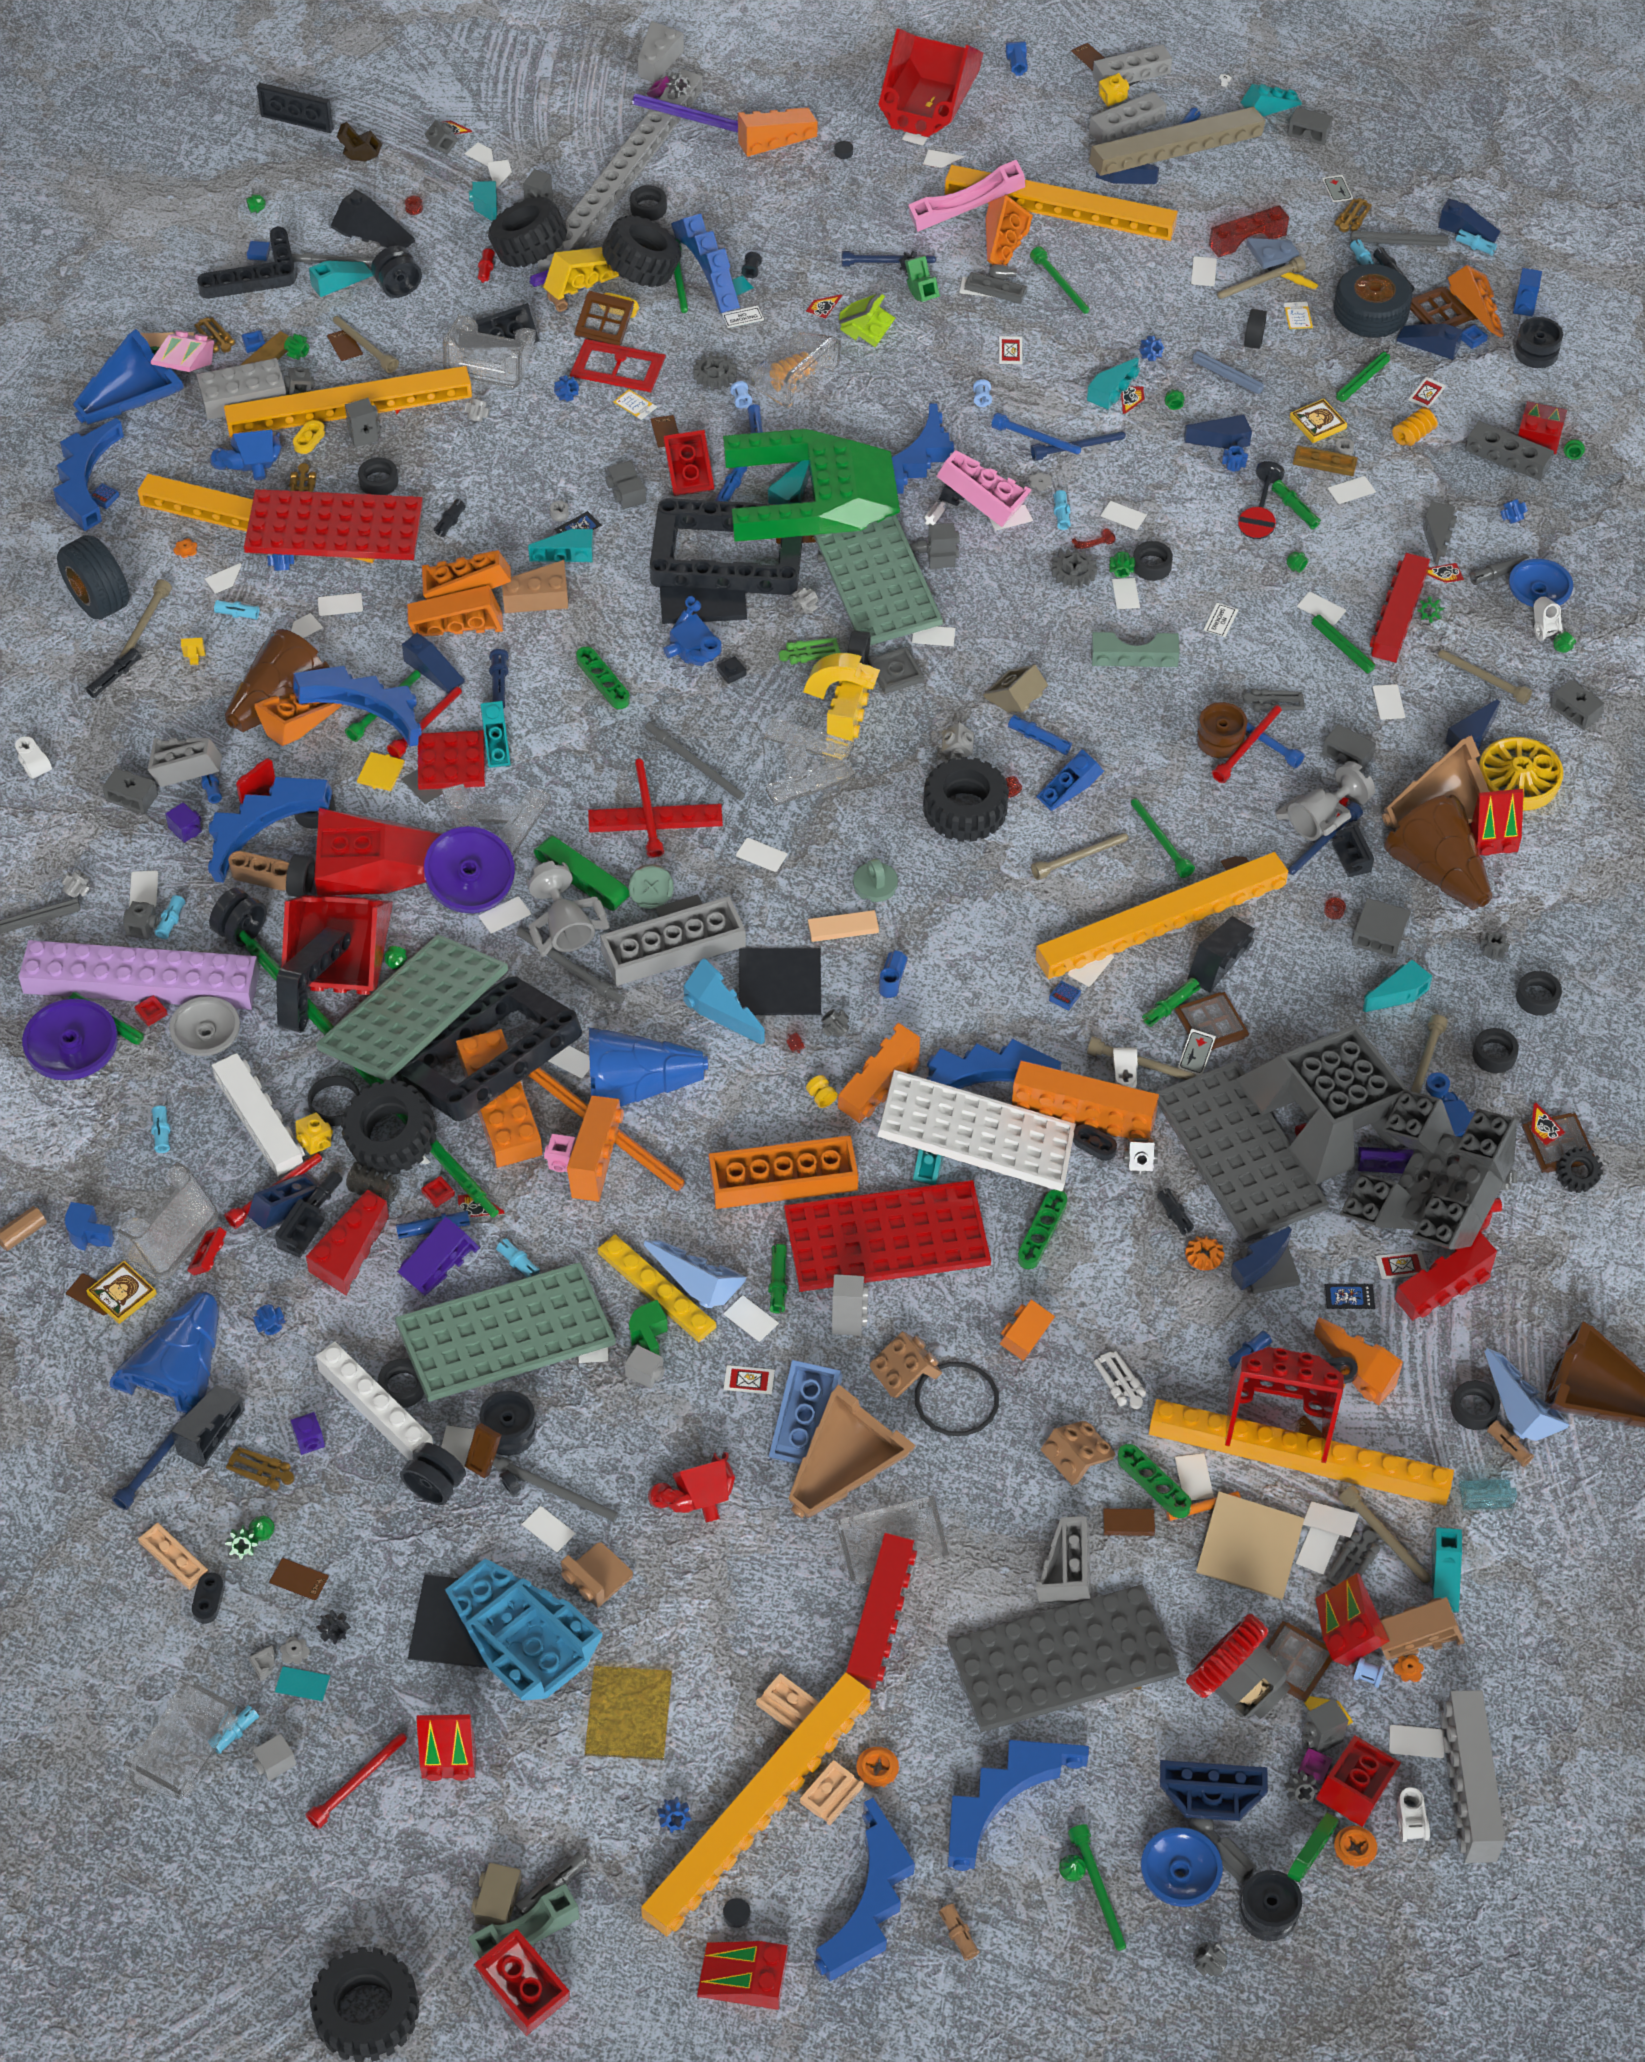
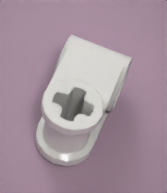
M1547 597L1538 598L1534 604V631L1538 640L1543 641L1546 637L1562 633L1561 608Z
M21 737L16 741L15 748L19 753V762L30 779H34L52 770L47 756L31 737Z
M1137 1047L1113 1048L1116 1084L1136 1088V1068H1138Z
M1405 1788L1401 1792L1396 1804L1400 1841L1406 1842L1407 1839L1420 1838L1424 1841H1429L1430 1828L1423 1794L1416 1788ZM1404 1800L1413 1801L1416 1807L1407 1806Z

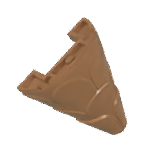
M1472 735L1462 739L1443 758L1435 762L1417 781H1412L1384 808L1382 819L1386 826L1398 829L1400 826L1398 822L1409 812L1424 802L1442 795L1446 798H1449L1450 795L1456 796L1465 808L1469 823L1472 822L1478 794L1489 792L1476 757H1479L1480 754Z
M838 1384L830 1395L819 1426L816 1427L807 1456L802 1459L788 1498L792 1504L791 1511L801 1519L804 1516L810 1518L847 1497L850 1491L874 1479L877 1474L906 1458L915 1449L916 1445L897 1430L893 1433L860 1407L856 1397Z

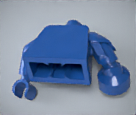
M272 430L233 434L230 440L233 450L225 448L215 449L210 456V463L218 470H224L228 467V469L252 471L254 480H263L266 478L264 469L271 468L282 449L279 440L280 433L276 432L274 436Z
M689 596L685 601L688 608L683 610L671 629L670 644L663 649L669 659L679 655L685 663L703 666L705 665L704 663L713 661L715 657L719 656L722 644L698 615L692 614V612L700 610L701 603L698 600L695 602V598Z
M1432 1073L1427 1078L1426 1090L1432 1097L1443 1101L1455 1136L1462 1138L1475 1111L1469 1112L1464 1101L1460 1100L1453 1091L1448 1092L1450 1080L1445 1074Z

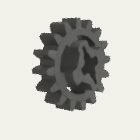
M709 353V357L702 355L701 360H696V365H693L694 380H697L698 385L703 384L704 389L709 386L712 391L714 387H717L718 390H721V386L728 388L729 383L733 384L734 378H737V365L733 363L732 358L727 360L726 354L723 357L720 356V353H717L716 356Z
M1067 549L1066 554L1059 552V557H1054L1051 567L1052 577L1056 578V583L1063 582L1064 588L1067 585H1071V589H1074L1075 586L1082 589L1083 584L1089 586L1090 581H1095L1098 568L1096 566L1097 561L1092 560V555L1086 556V551L1078 553V549H1075L1074 552Z

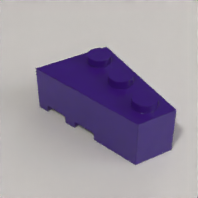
M445 1217L442 1221L436 1223L432 1233L418 1244L416 1251L410 1258L402 1262L397 1272L420 1293L426 1296L447 1278L445 1273L454 1265L457 1267L461 1266L464 1263L462 1258L471 1250L476 1253L480 1247L463 1230Z

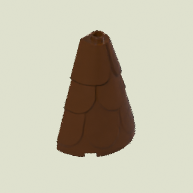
M285 629L273 631L266 641L263 642L243 682L239 683L225 713L226 723L231 728H236L241 732L262 724L254 708L255 703L278 696L280 699L290 698V694H295L293 691L294 673L330 668L326 661L322 663L317 656L319 652L296 633Z
M1442 795L1424 802L1398 822L1400 826L1396 832L1391 831L1384 844V849L1389 855L1417 872L1419 876L1440 887L1442 892L1472 910L1484 907L1491 901L1492 891L1483 859L1479 856L1465 808L1456 796L1450 795L1449 798H1446Z
M1582 1321L1568 1340L1570 1345L1565 1349L1564 1353H1561L1554 1367L1545 1394L1546 1407L1563 1413L1593 1417L1598 1420L1622 1422L1625 1426L1645 1428V1373L1598 1330Z

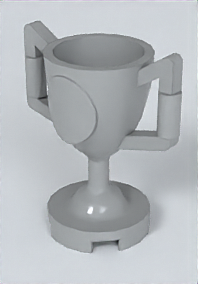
M1348 761L1336 770V781L1340 788L1337 792L1333 794L1318 788L1305 795H1298L1275 813L1277 820L1289 819L1294 829L1302 837L1315 841L1322 834L1324 836L1329 835L1351 818L1350 810L1341 805L1339 800L1346 796L1352 802L1361 805L1365 804L1375 794L1374 782L1371 776L1365 778L1359 771L1362 768L1361 765Z
M554 861L542 863L533 869L534 875L531 879L526 878V884L532 896L539 899L552 898L554 901L547 913L529 925V933L542 957H545L552 947L560 952L578 950L586 946L593 939L595 929H610L606 918L607 914L597 897L575 901L562 899L560 894L572 882V874L564 862L562 866L555 865ZM593 906L599 920H590L581 908ZM548 923L550 937L544 943L538 929Z

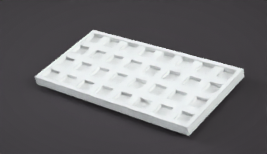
M894 1070L877 1136L980 1168L999 1172L1003 1175L1039 1184L1050 1189L1062 1191L1065 1185L1076 1124Z

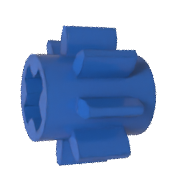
M1147 336V339L1141 340L1138 350L1142 354V359L1148 358L1149 361H1156V358L1162 357L1165 347L1161 342V338L1155 339V336Z
M567 375L559 377L560 381L554 382V393L559 397V400L565 399L566 402L574 400L573 396L578 395V383L574 380V377L568 378Z
M1232 446L1229 450H1224L1222 464H1226L1227 470L1239 471L1241 468L1246 467L1248 453H1244L1243 448L1239 446Z
M1514 499L1503 504L1504 509L1500 511L1503 521L1508 519L1510 524L1525 519L1523 513L1528 511L1525 502L1519 503L1518 499Z
M272 554L267 556L268 566H274V571L290 570L289 564H294V555Z
M271 1304L260 1307L256 1312L257 1316L253 1317L257 1331L262 1332L264 1330L266 1335L278 1333L282 1329L281 1324L285 1323L281 1308L275 1309Z
M678 1797L672 1800L665 1799L663 1807L657 1809L658 1815L661 1817L659 1819L660 1826L665 1827L667 1825L670 1833H673L674 1830H684L686 1821H691L690 1813H688V1803L681 1804Z

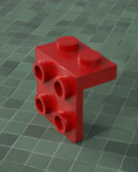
M266 758L247 774L239 778L236 786L240 804L243 803L245 795L270 796V787L274 785L275 781L272 760Z

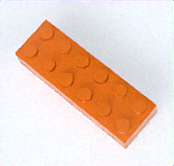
M502 1029L456 1041L458 1058L465 1078L508 1049ZM520 1081L478 1111L497 1168L543 1155L541 1138Z
M1021 1061L1013 1084L1012 1105L1076 1124L1075 1126L1090 1125L1103 1133H1108L1115 1137L1150 1138L1156 1119L1159 1094Z
M851 1135L708 1154L709 1173L716 1209L858 1191V1171Z

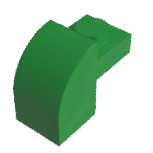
M921 255L905 260L908 274L906 281L914 298L917 301L924 302L940 297L936 277L929 274L926 256Z
M658 1300L640 1306L632 1313L629 1320V1335L631 1345L638 1343L640 1347L660 1356L659 1344L655 1336L667 1332L668 1326L667 1317Z

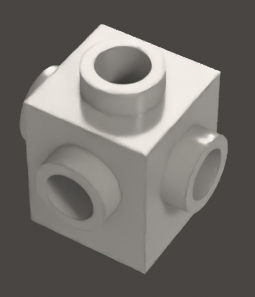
M960 722L943 731L942 752L951 759L956 758V760L961 759V757L970 756L973 754L974 733Z

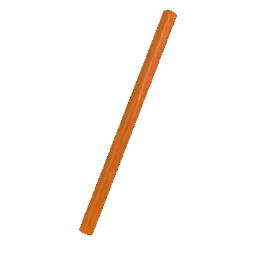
M540 1067L528 1075L584 1119L588 1107L587 1103ZM618 1128L617 1139L614 1142L616 1145L675 1191H680L684 1187L685 1182L682 1177Z

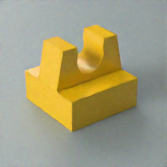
M203 638L181 639L183 656L190 659V665H199V656H206Z

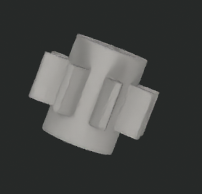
M472 398L471 403L466 402L464 412L468 413L467 418L482 422L483 417L488 418L490 408H486L487 402Z
M799 588L792 594L795 598L792 600V606L798 613L811 614L817 609L815 603L818 602V597L812 589Z
M75 870L73 874L67 871L62 879V884L65 885L63 891L73 898H77L79 894L85 897L90 889V884L87 883L89 877L79 870Z

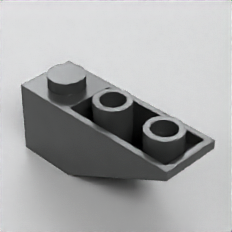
M1431 501L1423 531L1434 563L1438 565L1440 557H1445L1448 545H1445V542H1450L1453 532L1450 528L1455 527L1457 516H1454V506Z

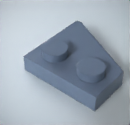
M1247 239V247L1263 269L1289 262L1292 258L1299 256V252L1291 240Z

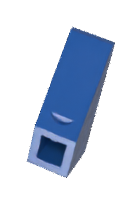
M1081 749L1036 797L1050 811H1053L1089 788L1104 770L1090 755Z

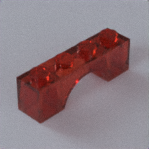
M1278 205L1212 227L1209 246L1219 258L1236 252L1239 245L1254 234H1265L1268 239L1287 235L1289 216Z

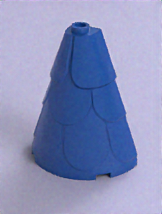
M135 329L127 335L118 349L109 357L98 374L92 377L73 403L77 411L74 414L81 424L85 422L89 425L119 416L122 412L142 407L147 403L180 392L184 389L183 383L171 368L167 370L165 367L151 364L154 354L146 339Z
M589 1028L591 1096L619 1099L621 1107L663 1092L669 1093L704 1080V1070H708V1056H703V1051L667 1041L658 1042L640 1036Z
M207 1292L196 1293L168 1317L164 1325L145 1340L141 1347L117 1368L110 1379V1387L133 1395L137 1387L136 1385L174 1398L177 1411L183 1413L190 1412L205 1397L207 1392L208 1377L211 1372L212 1350L216 1345L219 1315L215 1297Z

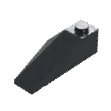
M356 189L342 199L331 223L332 229L346 237L352 238V236L362 238L364 242H369V240L375 241L380 246L386 248L397 245L407 248L415 242V238L379 205Z
M528 303L453 328L458 348H523L540 342L539 326L534 310Z

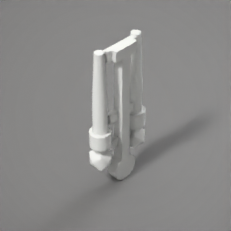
M1109 1352L1094 1360L1102 1377L1111 1389V1394L1117 1399L1118 1405L1120 1407L1126 1405L1127 1399L1125 1396H1129L1130 1406L1134 1409L1141 1408L1143 1404L1142 1398L1146 1396V1390L1142 1387L1140 1381L1135 1378L1118 1352ZM1112 1358H1116L1126 1377L1122 1376ZM1106 1361V1363L1118 1379L1117 1381L1113 1382L1107 1371L1101 1365L1102 1362ZM1121 1385L1125 1392L1122 1393L1118 1386Z

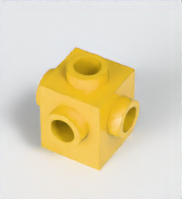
M1119 73L1099 81L1098 94L1107 107L1128 99L1129 84Z
M317 1113L296 1121V1139L301 1147L305 1148L310 1155L331 1147L332 1128Z

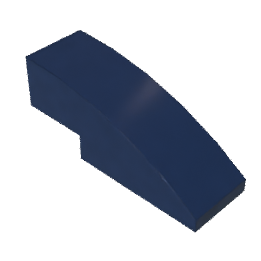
M1289 1226L1249 1245L1246 1257L1233 1263L1231 1277L1241 1291L1266 1275L1281 1258L1290 1241L1292 1229Z

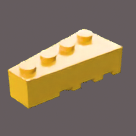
M602 247L555 252L543 288L560 300L567 293L571 295L578 293V289L582 287L588 289L593 287L598 281L603 283L618 277L619 273L614 272L611 266L606 263Z
M839 681V686L835 690V697L831 701V710L829 709L827 713L828 743L853 746L854 739L859 738L860 725L858 724L863 722L865 709H863V705L867 706L869 693H867V690L869 688L850 681Z

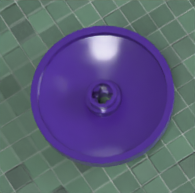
M458 827L443 833L429 847L424 862V879L430 893L443 906L460 913H480L497 906L508 895L515 874L513 856L507 845L494 833L478 827Z
M66 999L45 1006L29 1020L22 1037L24 1054L30 1066L39 1074L55 1080H76L94 1074L109 1062L115 1053L118 1043L117 1028L110 1013L99 1004L84 999Z

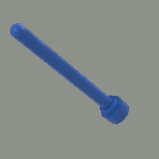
M996 413L992 419V428L999 431L1009 429L1074 454L1081 453L1079 446L1011 422L1004 414Z
M1247 723L1246 732L1251 734L1256 727ZM1264 732L1258 738V740L1283 755L1287 764L1293 768L1299 767L1303 762L1305 754L1298 749H1288Z

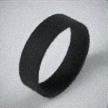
M324 1077L318 1080L309 1090V1110L311 1114L317 1113L330 1126H340L341 1119L345 1115L326 1116L320 1114L312 1106L314 1097L318 1092L330 1086L347 1087L356 1096L360 1095L359 1089L352 1080L346 1077Z

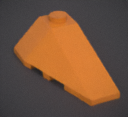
M1007 195L990 201L986 214L987 261L992 265L1005 264L1006 266L1014 250L1020 246V241L1028 234L1033 215Z
M1469 265L1464 266L1449 276V289L1451 293L1457 296L1491 333L1500 338L1503 337L1504 333L1500 318L1494 313L1497 310V305L1491 300L1494 297V293L1487 276Z
M290 694V698L280 699L278 696L270 697L255 703L254 708L267 736L281 746L300 739L343 705L321 702L299 704L296 695Z
M1320 1317L1317 1319L1314 1329L1316 1337L1333 1358L1350 1357L1357 1363L1358 1375L1352 1384L1366 1400L1373 1401L1379 1406L1397 1386L1403 1361L1378 1344L1372 1347L1364 1343L1363 1337L1356 1335L1353 1338L1347 1335L1342 1327ZM1345 1369L1346 1374H1349L1350 1371L1348 1369Z

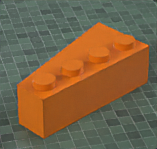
M499 550L476 554L472 559L457 558L456 562L446 563V561L438 562L437 566L430 567L429 564L422 565L423 596L427 600L487 585L491 589L511 582L510 565Z
M489 585L407 604L408 624L413 634L418 632L422 636L443 635L444 632L463 634V631L476 630V633H485V629H495V632H503L502 611Z
M897 1023L893 1028L895 1034L891 1039L885 1038L882 1041L877 1056L875 1058L870 1056L862 1069V1074L857 1072L838 1095V1109L858 1123H861L866 1117L869 1118L875 1111V1108L881 1102L884 1103L886 1101L894 1070L910 1074L914 1073L920 1065V1037L900 1023Z
M591 1096L567 1165L572 1198L600 1202L614 1142L618 1135L619 1123H622L624 1117V1110L620 1108L619 1099Z

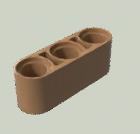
M236 851L229 856L230 871L235 880L277 890H286L288 862L243 851Z

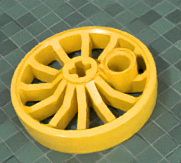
M1507 737L1497 740L1484 750L1479 761V768L1489 792L1501 791L1498 788L1507 784L1508 786L1505 790H1513L1517 785L1518 789H1523L1524 791L1525 788L1531 797H1525L1524 795L1523 811L1538 809L1551 802L1557 795L1563 780V766L1556 753L1547 745L1531 738ZM1507 750H1515L1516 758L1512 757ZM1522 750L1531 752L1528 758L1522 756ZM1499 754V756H1500L1503 760H1501V759H1499V758H1497V757H1495V756H1493V755ZM1485 764H1488L1495 768H1487ZM1488 778H1497V779L1490 781ZM1546 781H1555L1556 783L1550 784ZM1538 789H1540V790H1542V791H1544V792H1546V793L1541 794V793L1538 791Z

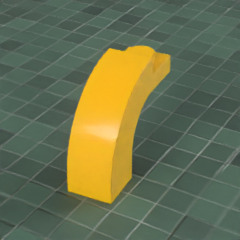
M831 654L820 659L813 666L803 692L824 699L828 687L837 681H850L873 690L880 670L860 663L862 656L856 654Z

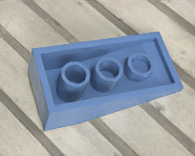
M792 1360L769 1458L801 1465L802 1459L807 1456L816 1427L820 1424L831 1393L838 1384L841 1386L843 1375L840 1370Z

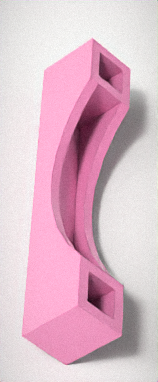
M1014 160L998 167L986 178L964 190L945 196L925 197L909 204L910 217L917 232L1024 188L1025 177L1018 161Z

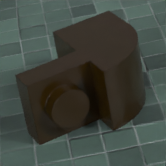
M348 122L340 125L336 136L340 143L345 146L343 154L355 161L365 162L378 157L382 143L371 130L358 135Z

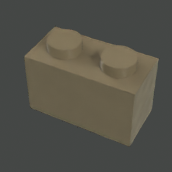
M489 1862L487 1871H482L479 1887L481 1891L479 1897H474L471 1906V1913H474L476 1924L489 1926L491 1924L503 1925L510 1923L522 1883L520 1869Z

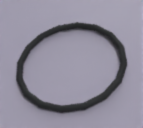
M947 1362L938 1365L940 1370L947 1367H965L976 1371L989 1382L994 1392V1407L989 1418L978 1427L967 1431H948L934 1425L924 1415L920 1406V1390L925 1380L930 1376L924 1374L915 1389V1407L921 1420L932 1430L947 1436H967L981 1431L993 1421L999 1408V1391L993 1379L981 1368L966 1362Z

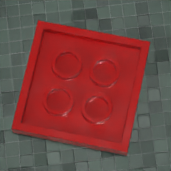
M483 730L421 733V736L418 738L419 790L485 787Z

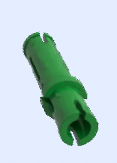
M1277 480L1272 485L1271 490L1282 499V503L1285 506H1289L1310 529H1315L1319 526L1321 519L1297 497V493L1294 490H1290L1282 480Z
M1190 978L1168 997L1157 1001L1151 1010L1142 1015L1144 1023L1152 1027L1164 1016L1168 1017L1174 1008L1200 990L1201 987L1197 986L1199 982L1194 978Z
M776 1244V1246L773 1245L771 1248V1283L768 1285V1292L771 1295L770 1311L776 1314L785 1311V1294L788 1292V1286L785 1282L787 1247L783 1244Z

